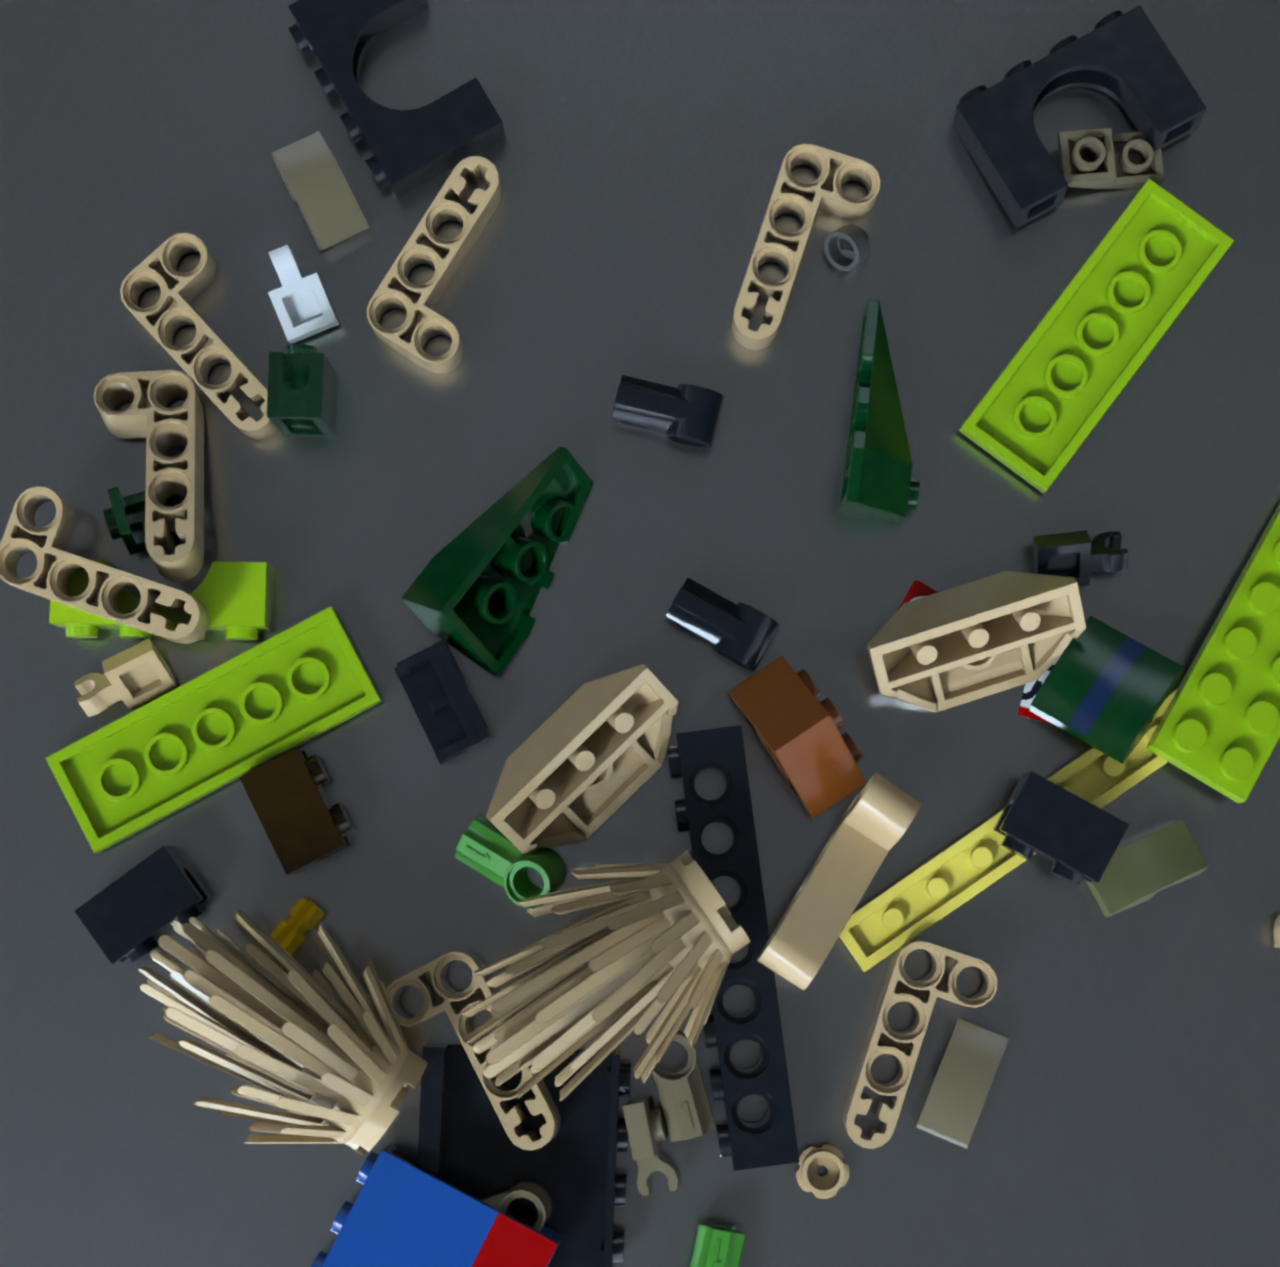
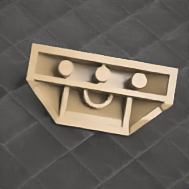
M1004 571L904 603L867 643L880 694L890 698L896 697L909 704L940 712L1038 680L1062 655L1073 637L1078 638L1086 629L1078 583L1074 577Z
M644 664L584 683L506 759L486 818L522 854L534 852L536 848L557 847L587 840L663 766L671 735L673 715H676L679 704L678 700Z

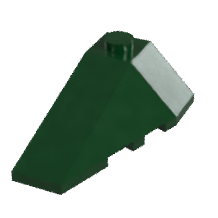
M869 299L863 315L838 517L901 525L906 518L907 511L916 512L920 481L911 480L913 464L880 302Z
M558 447L438 552L401 599L431 632L484 670L498 677L529 636L535 622V618L529 615L541 587L548 589L555 574L549 571L559 544L570 539L593 481L567 448Z

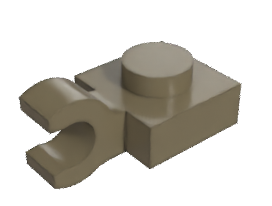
M652 1095L630 1099L622 1107L633 1161L637 1160L638 1190L642 1196L650 1195L652 1193L651 1173L659 1171L666 1175L670 1191H676L681 1184L680 1171L673 1161L665 1158L661 1153L663 1149L662 1141L668 1139V1130L662 1108H655Z

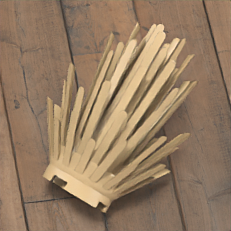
M688 850L669 863L593 864L595 867L573 868L571 873L577 880L633 878L557 891L516 901L523 907L545 904L527 910L533 917L550 913L562 915L628 898L612 907L572 920L568 923L567 928L473 972L484 977L510 964L504 972L487 981V986L496 988L566 952L461 1013V1015L471 1017L492 1005L491 1015L493 1017L466 1035L463 1042L474 1043L473 1051L477 1054H481L490 1048L486 1055V1060L490 1065L484 1069L483 1074L486 1078H493L497 1075L495 1086H500L531 1065L530 1071L535 1075L518 1089L519 1099L625 1009L627 1010L555 1077L554 1084L556 1087H559L594 1056L560 1090V1101L564 1100L633 1031L636 1035L642 1034L667 1002L668 1004L646 1034L648 1047L633 1068L635 1079L641 1076L642 1082H646L657 1062L659 1064L691 1008L693 1012L684 1033L691 1048H694L703 1024L705 1026L732 955L751 941L741 925H737L725 901L696 860H693Z
M237 909V914L233 918L234 925L254 943L247 944L246 949L217 927L216 934L195 917L189 918L190 923L183 925L173 920L174 931L196 945V947L188 949L168 935L160 936L158 944L192 969L187 968L163 950L155 948L151 951L150 957L154 962L170 972V981L148 966L138 968L143 975L148 977V984H141L140 989L166 1005L160 1007L165 1011L163 1015L165 1021L226 1052V1054L223 1055L189 1038L177 1042L159 1033L150 1035L148 1038L260 1087L257 1088L246 1084L236 1086L231 1089L233 1095L286 1109L288 1112L208 1097H200L193 1105L220 1110L221 1112L217 1115L254 1120L255 1122L249 1127V1130L253 1132L278 1133L276 1135H250L243 1144H346L362 1156L365 1155L366 1151L370 1152L400 1111L397 1109L408 1093L406 1086L410 1085L415 1088L428 1064L427 1061L409 1050L382 980L380 982L371 959L367 958L364 964L365 971L362 974L371 994L369 995L364 991L339 946L334 943L322 923H320L318 930H313L312 940L326 960L323 973L332 986L318 970H314L311 976L261 926L259 928L241 910Z

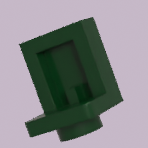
M118 486L107 489L112 507L103 509V513L112 539L122 538L130 555L147 550L145 544L146 490L123 497ZM180 494L173 495L167 499L164 506L171 507L182 502ZM171 532L174 542L180 540L177 533Z

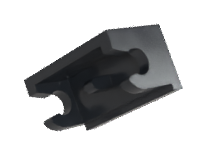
M444 640L396 664L397 667L394 670L441 765L494 739L448 644Z

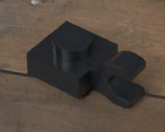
M1087 530L1034 536L1033 574L1074 577L1078 587L1090 585L1091 572H1120L1128 568L1127 548H1121L1122 535L1118 531L1102 532L1096 535L1092 541Z

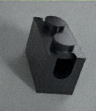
M1030 771L1022 774L993 830L1005 836L1001 845L1027 860H1031L1034 853L1053 863L1050 869L1052 874L1079 887L1083 879L1087 882L1094 881L1099 883L1129 824Z
M162 846L74 912L111 964H115L119 960L124 962L129 959L131 964L135 965L149 956L153 949L160 947L155 939L170 927H173V920L183 925L190 923L189 918L191 917L199 919L204 914L199 906L211 897L175 847Z

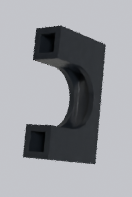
M298 0L288 6L295 21V24L288 28L294 42L303 56L311 52L315 56L321 68L313 73L328 100L338 96L347 112L339 116L353 143L357 144L364 140L372 157L365 160L380 189L389 184L398 199L455 167L461 160L474 156L506 138L503 122L477 78L472 79L426 106L412 110H395L384 107L371 100L358 84L359 64L369 44L385 31L428 8L427 0Z
M1140 5L1124 14L1121 10L1110 13L1096 24L1095 30L1079 39L1076 35H1072L1061 40L1050 50V55L1035 63H1032L1030 60L1023 61L1010 69L1004 76V80L988 89L985 85L978 86L967 92L959 100V105L956 106L953 127L1016 228L1061 205L1068 187V183L1039 139L1034 125L1033 114L1035 110L1050 95L1072 87H1088L1108 94L1123 107L1138 132L1141 131L1146 138L1145 141L1151 145L1153 151L1159 148L1162 149L1198 129L1207 108Z

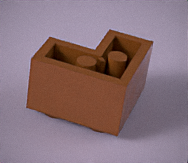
M781 656L728 691L747 725L769 752L789 788L812 818L817 817L867 783L856 764L864 759L862 753L847 732L840 734L838 729L845 725L842 716L829 698H825L821 702L817 700L821 693L804 668L795 673Z

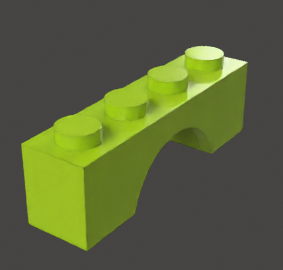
M92 560L118 569L116 565L107 560ZM213 561L204 580L189 594L201 601L208 609L210 621L207 631H226V639L239 641L258 640V631H273L275 568L267 562ZM85 569L75 571L68 579L67 589L72 597L82 594L88 587L89 577ZM128 588L123 590L118 597V607L122 614L133 612L140 603V600ZM50 600L49 623L60 628H66V637L98 638L99 629H119V638H152V634ZM160 604L158 605L156 614L175 622L177 625L179 623L188 625L191 620V615L185 612L184 609L182 612H177Z

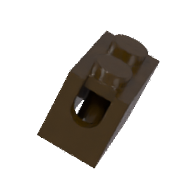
M296 748L239 777L286 875L296 874L352 846L346 834L354 831L353 826L340 802L334 805L331 804L323 787L330 783V779L317 754L308 757L305 750L301 751L300 748Z

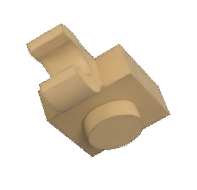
M150 638L101 661L104 674L90 673L74 682L76 689L81 697L77 698V701L88 717L103 712L120 700L124 702L130 711L177 687L173 672Z

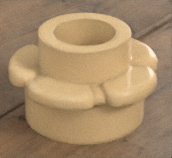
M824 1144L821 1148L811 1146L805 1149L799 1156L798 1164L800 1167L796 1171V1179L801 1189L805 1192L811 1191L819 1199H828L835 1196L838 1190L847 1184L849 1179V1166L843 1162L842 1152L829 1144ZM820 1166L827 1168L825 1176L817 1174V1169Z

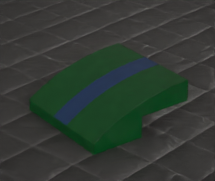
M1090 616L1085 622L1086 629L1078 638L1072 639L1050 671L1030 704L1029 711L1123 764L1150 729L1153 715L1181 680L1184 666Z

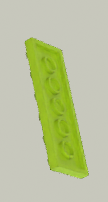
M1149 178L958 431L1044 494L1235 240Z
M1280 503L1146 746V749L1238 804L1246 802L1280 738Z
M330 606L53 753L45 759L93 852L100 853L235 781L240 776L280 757L381 703L382 699L334 608Z

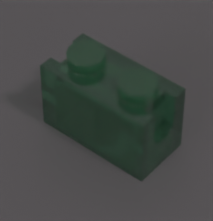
M306 344L285 345L284 353L269 352L268 419L283 436L336 437L338 374L325 354L317 353V347Z

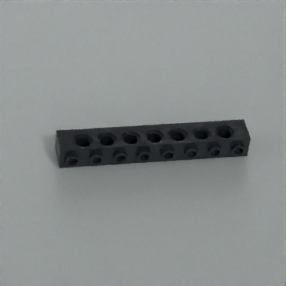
M738 725L677 733V746H669L667 751L671 779L682 777L684 799L674 800L678 832L689 831L690 855L693 860H696L711 883L720 876H729L737 882L740 890L739 897L732 906L727 908L731 912L737 925H741L751 941L747 944L746 951L741 958L730 961L713 1004L712 1014L709 1015L705 1026L703 1024L706 1048L717 1047L720 1069L709 1070L713 1102H724L727 1123L717 1125L721 1158L731 1157L734 1171L798 1163L799 1154L775 974L757 961L759 954L769 939V930L742 727ZM703 770H716L723 776L725 791L720 798L706 800L697 794L694 781L696 776ZM710 823H723L732 833V844L722 854L710 853L702 844V832ZM734 985L747 986L752 990L754 996L751 1009L741 1015L731 1014L723 1006L725 992ZM741 1040H752L761 1049L758 1063L748 1069L736 1067L730 1060L732 1047ZM759 1095L768 1102L767 1114L761 1121L748 1123L738 1116V1105L744 1097Z

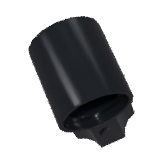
M622 375L614 403L612 421L663 433L667 439L682 445L710 449L724 396L714 390L700 386L679 384L675 388Z
M687 578L665 616L667 620L714 645L712 649L721 656L752 672L756 670L780 627L778 622L761 611L742 602L735 604L690 578Z

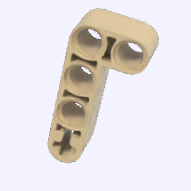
M800 144L787 152L783 159L734 308L732 332L734 338L741 346L750 350H760L768 347L775 340L818 210L850 220L863 218L871 212L880 191L881 183L879 173L873 165L864 160L814 144ZM799 165H808L817 172L818 179L808 184L800 183L794 179L791 170ZM848 181H858L866 187L868 195L859 200L851 199L842 192L841 185ZM781 214H793L800 219L803 227L797 232L786 233L776 226L774 220ZM775 262L785 269L787 276L779 282H768L760 276L758 269L764 263ZM759 297L762 300L768 301L763 318L764 324L760 325L758 331H752L748 328L749 319L754 315Z
M469 156L455 166L367 306V319L376 337L386 346L435 374L448 373L460 364L463 357V344L455 325L433 311V308L502 199L499 173L490 160L481 156ZM482 179H485L487 190L484 191L477 188L470 196L467 184L471 182L477 185ZM467 202L469 204L471 214L467 211V209L464 208ZM454 220L463 225L462 232L452 240H443L436 236L437 228L443 222ZM419 264H427L435 269V273L429 282L414 284L408 280L411 269ZM390 308H400L407 312L405 322L395 329H387L380 325L382 314ZM435 335L449 337L452 340V344L444 355L433 357L424 352L425 344L430 337Z
M186 232L175 234L164 241L125 277L120 288L121 300L134 317L242 434L250 439H267L274 435L281 426L282 411L279 404L189 305L215 279L217 272L216 260L203 241L194 234ZM191 252L200 254V262L194 270L185 273L178 272L177 265L183 255ZM151 287L160 288L161 295L155 305L149 308L139 307V296L144 290ZM184 325L196 326L195 338L191 343L181 347L173 345L174 333L178 328ZM218 363L231 364V375L226 382L220 385L208 383V374L213 366ZM243 392L264 414L257 422L249 416L248 412L236 400Z
M157 370L109 374L99 381L93 394L95 405L105 426L111 434L118 438H146V549L157 571L163 578L177 583L189 581L198 574L204 560V410L192 379L182 371ZM174 399H186L179 407L166 408L167 404ZM132 401V404L125 410L113 411L119 403ZM173 447H186L178 456H165L168 450ZM173 495H186L180 504L171 507L164 506L167 499ZM171 532L177 533L181 544L175 548V554H173L174 538Z
M41 486L28 488L19 495L0 543V578L4 582L25 592L176 643L190 644L198 641L205 635L210 621L208 609L193 596L184 591L65 552L76 521L75 510L69 500L51 489ZM46 502H54L56 507L55 518L49 525L41 528L38 527L35 522V512L38 507ZM34 552L37 558L36 570L28 578L20 579L16 571L17 562L24 554ZM85 569L89 577L88 587L82 594L72 597L67 589L68 579L75 571ZM137 587L141 596L137 609L131 613L122 614L118 607V597L126 588ZM160 604L177 612H182L184 609L185 612L191 615V620L188 625L184 623L177 625L175 622L156 614L158 605Z
M875 772L842 816L763 947L757 961L804 991L818 973L888 852L900 840L922 805V801Z
M912 939L893 953L842 1111L844 1130L854 1143L862 1148L874 1149L883 1146L890 1140L895 1131L936 998L938 997L971 1008L986 1005L993 999L998 983L995 971L988 963L916 939ZM923 949L930 956L932 962L931 969L924 978L918 980L911 979L904 969L905 959L912 951ZM976 967L983 978L982 987L973 996H962L956 986L957 976L964 968ZM898 1002H909L915 1011V1020L912 1026L903 1031L892 1030L887 1020L890 1008ZM883 1054H891L896 1057L899 1065L895 1078L886 1083L873 1080L870 1071L874 1059ZM864 1086L869 1087L879 1095L891 1096L888 1103H885L880 1098L877 1099L874 1114L881 1120L879 1128L869 1127L866 1134H862V1128L855 1121L857 1114L866 1115L869 1112L872 1098L868 1094H862Z
M467 951L447 953L391 983L386 991L400 1026L410 1027L421 1024L446 1012L507 1136L514 1145L523 1150L533 1151L542 1148L556 1136L560 1129L561 1117L543 1079L531 1088L535 1096L524 1101L533 1116L542 1113L545 1117L546 1123L539 1128L540 1137L534 1130L528 1132L523 1130L521 1123L528 1117L522 1102L511 1108L507 1101L517 1098L518 1089L535 1075L530 1071L532 1066L530 1065L522 1070V1079L518 1087L512 1089L502 1085L495 1086L496 1076L486 1078L483 1074L484 1069L490 1065L486 1060V1055L490 1048L481 1054H477L473 1051L474 1043L463 1042L464 1037L473 1031L471 1026L473 1016L467 1017L461 1015V1013L499 992L497 987L487 986V981L492 978L490 974L482 977L473 973L486 966L479 956ZM457 960L467 963L472 971V982L464 991H457L452 988L447 979V971L450 965ZM407 986H414L423 994L424 1006L416 1016L406 1014L399 1002L400 995ZM492 1005L485 1008L484 1010L491 1012Z

